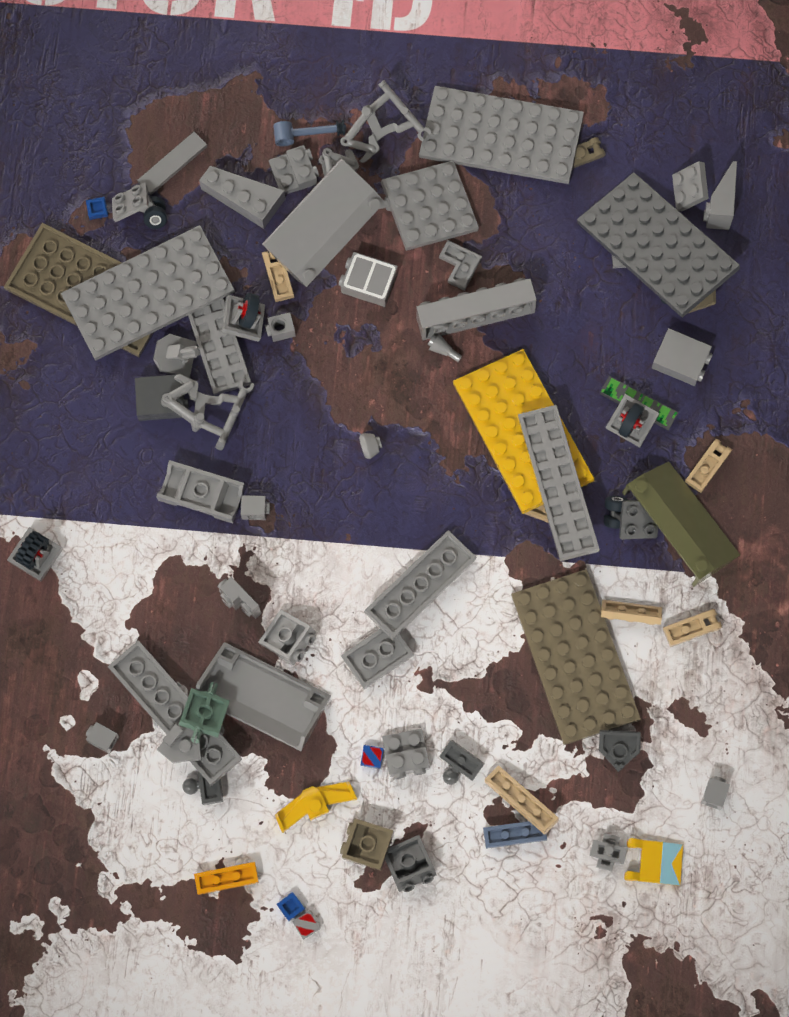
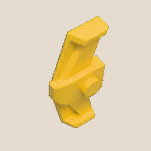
M349 781L320 787L311 786L303 790L297 798L277 812L275 817L282 833H284L307 814L311 821L329 813L326 805L355 801L357 797Z

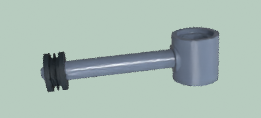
M344 120L342 122L336 121V125L293 129L292 123L289 121H280L273 125L275 144L277 146L292 145L295 136L337 132V136H340L339 134L344 136L346 131Z

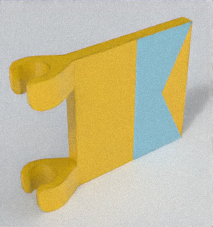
M636 838L627 840L628 848L641 849L640 872H625L624 879L626 881L680 886L683 844Z

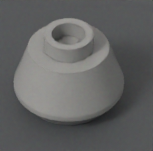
M362 433L359 436L365 458L371 459L379 453V448H382L379 436L375 437L374 434Z

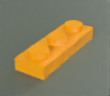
M255 862L194 874L198 895L259 883Z

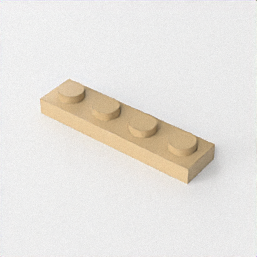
M499 765L485 778V783L544 835L559 821V818Z

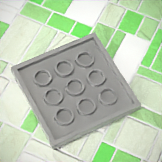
M454 161L382 179L381 185L406 251L478 231L477 221Z

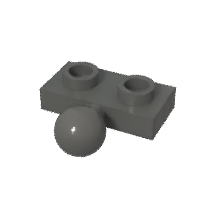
M450 740L439 756L452 766V768L445 770L443 773V780L449 785H453L458 781L459 772L473 781L485 764L453 740Z
M198 771L199 781L189 778L183 782L182 788L186 794H195L200 789L203 805L223 802L221 778L211 786Z

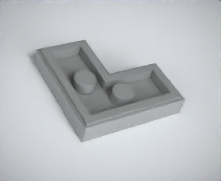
M447 240L439 255V259L455 266L448 279V283L465 291L482 260V256Z

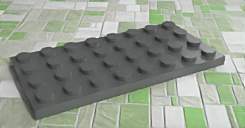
M634 172L577 219V223L682 318L740 270V265Z

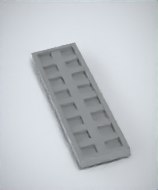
M224 298L188 315L214 396L238 389L241 379H244L243 387L251 385L236 336L222 332L225 309Z
M557 405L518 414L559 560L564 561L599 552V546Z

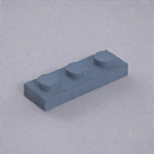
M529 821L483 827L486 849L547 841V835H544Z

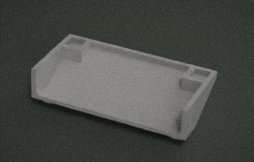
M340 159L262 245L298 282L307 287L385 201L343 159Z
M225 642L197 682L195 688L199 691H208L210 682H214L212 689L216 682L218 687L215 694L230 700L226 712L227 715L299 751H302L331 698V695Z

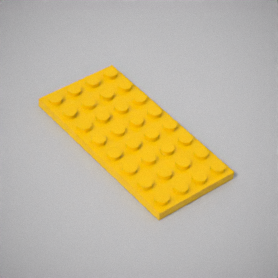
M524 349L454 380L453 385L520 511L524 514L542 506L543 502L518 414L553 406L554 404ZM561 419L580 486L583 487L593 482L594 477Z

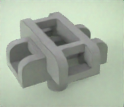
M604 833L602 841L593 840L590 856L598 858L596 868L612 872L614 863L624 864L627 848L618 846L620 837Z

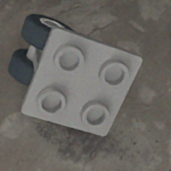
M146 183L135 185L130 190L118 193L112 198L113 220L115 222L139 211L144 213V223L151 229L162 228L167 222L165 201L157 196L149 197Z

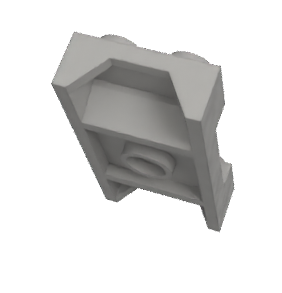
M169 460L164 483L156 497L158 501L174 506L180 505L233 524L245 490V484Z

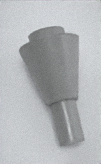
M440 334L437 337L433 335L427 344L430 346V351L445 356L448 355L457 362L462 357V355L452 349Z

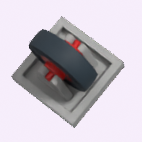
M248 293L243 299L228 295L225 302L222 332L259 342L265 304L259 303V296Z
M625 394L607 424L606 429L640 448L660 413Z

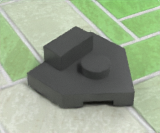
M599 730V751L618 772L640 753L641 732Z

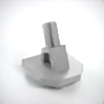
M168 334L157 341L153 361L160 372L170 375L182 374L190 378L193 359L200 355L201 352L199 347L196 346V341Z

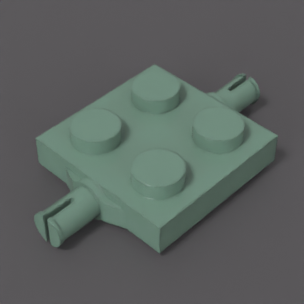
M210 682L208 691H199L193 688L190 690L179 726L194 731L191 738L193 743L196 736L195 743H199L201 734H208L217 738L219 736L230 700L215 694L218 687L216 682L213 689L214 682Z

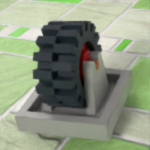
M29 527L7 561L41 582L63 548Z

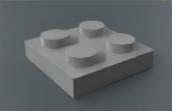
M698 161L672 175L676 210L682 212L709 199L704 162Z

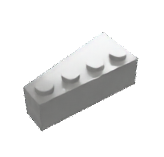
M210 166L199 180L201 190L263 229L285 201L284 190Z

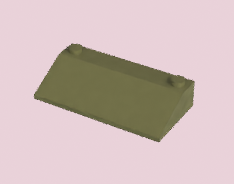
M670 462L642 474L624 488L623 495L625 496L629 492L634 494L695 575V580L691 584L693 587L740 557L739 552Z

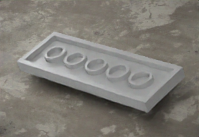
M448 530L364 610V613L393 640L455 581L477 557Z

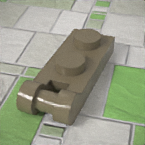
M598 137L577 145L573 168L600 159L606 155L604 149L600 147L601 142ZM593 148L594 153L589 154L588 149Z

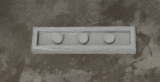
M193 132L137 180L138 183H146L148 193L152 195L206 149L207 144Z

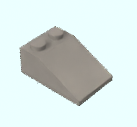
M737 161L732 162L713 192L710 202H706L703 214L706 228L730 229L734 216Z

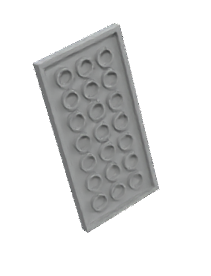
M435 86L425 126L431 130L432 134L430 135L427 131H424V141L421 143L419 158L441 162L454 161L458 165L569 184L584 112Z
M199 225L62 292L61 295L96 361L235 291Z

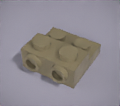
M354 818L353 823L350 822L346 834L349 835L347 842H343L340 849L342 859L381 871L394 831Z

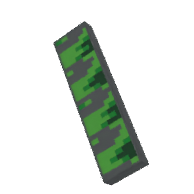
M611 376L608 377L600 391V395L619 404L623 396L627 394L660 413L655 424L669 431L679 412Z

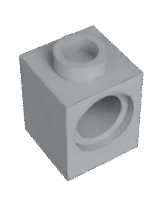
M290 312L267 318L269 325H265L268 337L272 336L273 342L296 337ZM277 325H283L285 327L281 331L275 330V327Z
M242 495V520H266V514H270V502H267L266 496Z
M97 722L94 726L91 725L86 732L87 742L110 754L119 739L117 733Z
M715 776L714 779L710 778L701 804L721 810L730 784L726 783V780L721 777Z

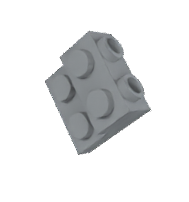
M302 145L287 150L285 155L268 160L278 189L284 190L285 195L317 184L316 177H319L317 167L311 165L310 161L313 160L310 149L306 150L305 146Z
M232 577L228 580L224 579L219 583L217 587L220 589V596L228 608L233 607L237 610L241 606L242 611L248 617L252 615L255 619L261 615L259 605Z
M280 609L258 643L276 653L285 661L295 665L296 662H300L303 659L305 648L314 643L316 631L310 625Z
M422 729L382 736L390 777L394 776V779L405 778L406 774L409 773L422 775L426 773V770L430 769Z

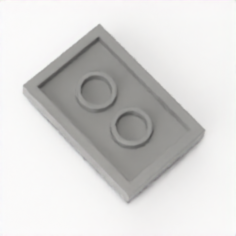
M379 629L341 655L363 689H366L414 656L400 634L392 640L382 629Z

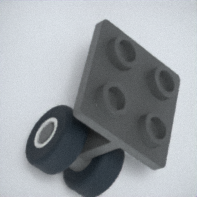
M609 496L605 499V508L610 510V515H604V525L609 528L620 529V539L657 538L658 526L638 500H628L622 496Z

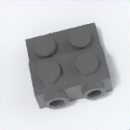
M419 835L388 849L385 861L399 892H409L414 889V885L421 882L423 884L433 881L434 876H437Z

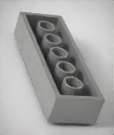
M519 278L513 283H499L493 288L487 289V287H483L473 293L463 292L458 294L457 297H443L432 303L430 301L423 302L416 306L417 323L422 341L431 339L433 335L436 337L438 334L443 336L535 313L536 296L531 279Z

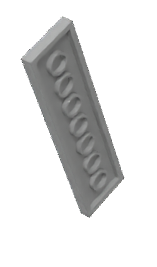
M138 640L113 661L108 668L167 735L175 724H179L188 696ZM220 733L218 738L208 734H201L200 749L202 761L190 762L212 786L237 765L242 758Z

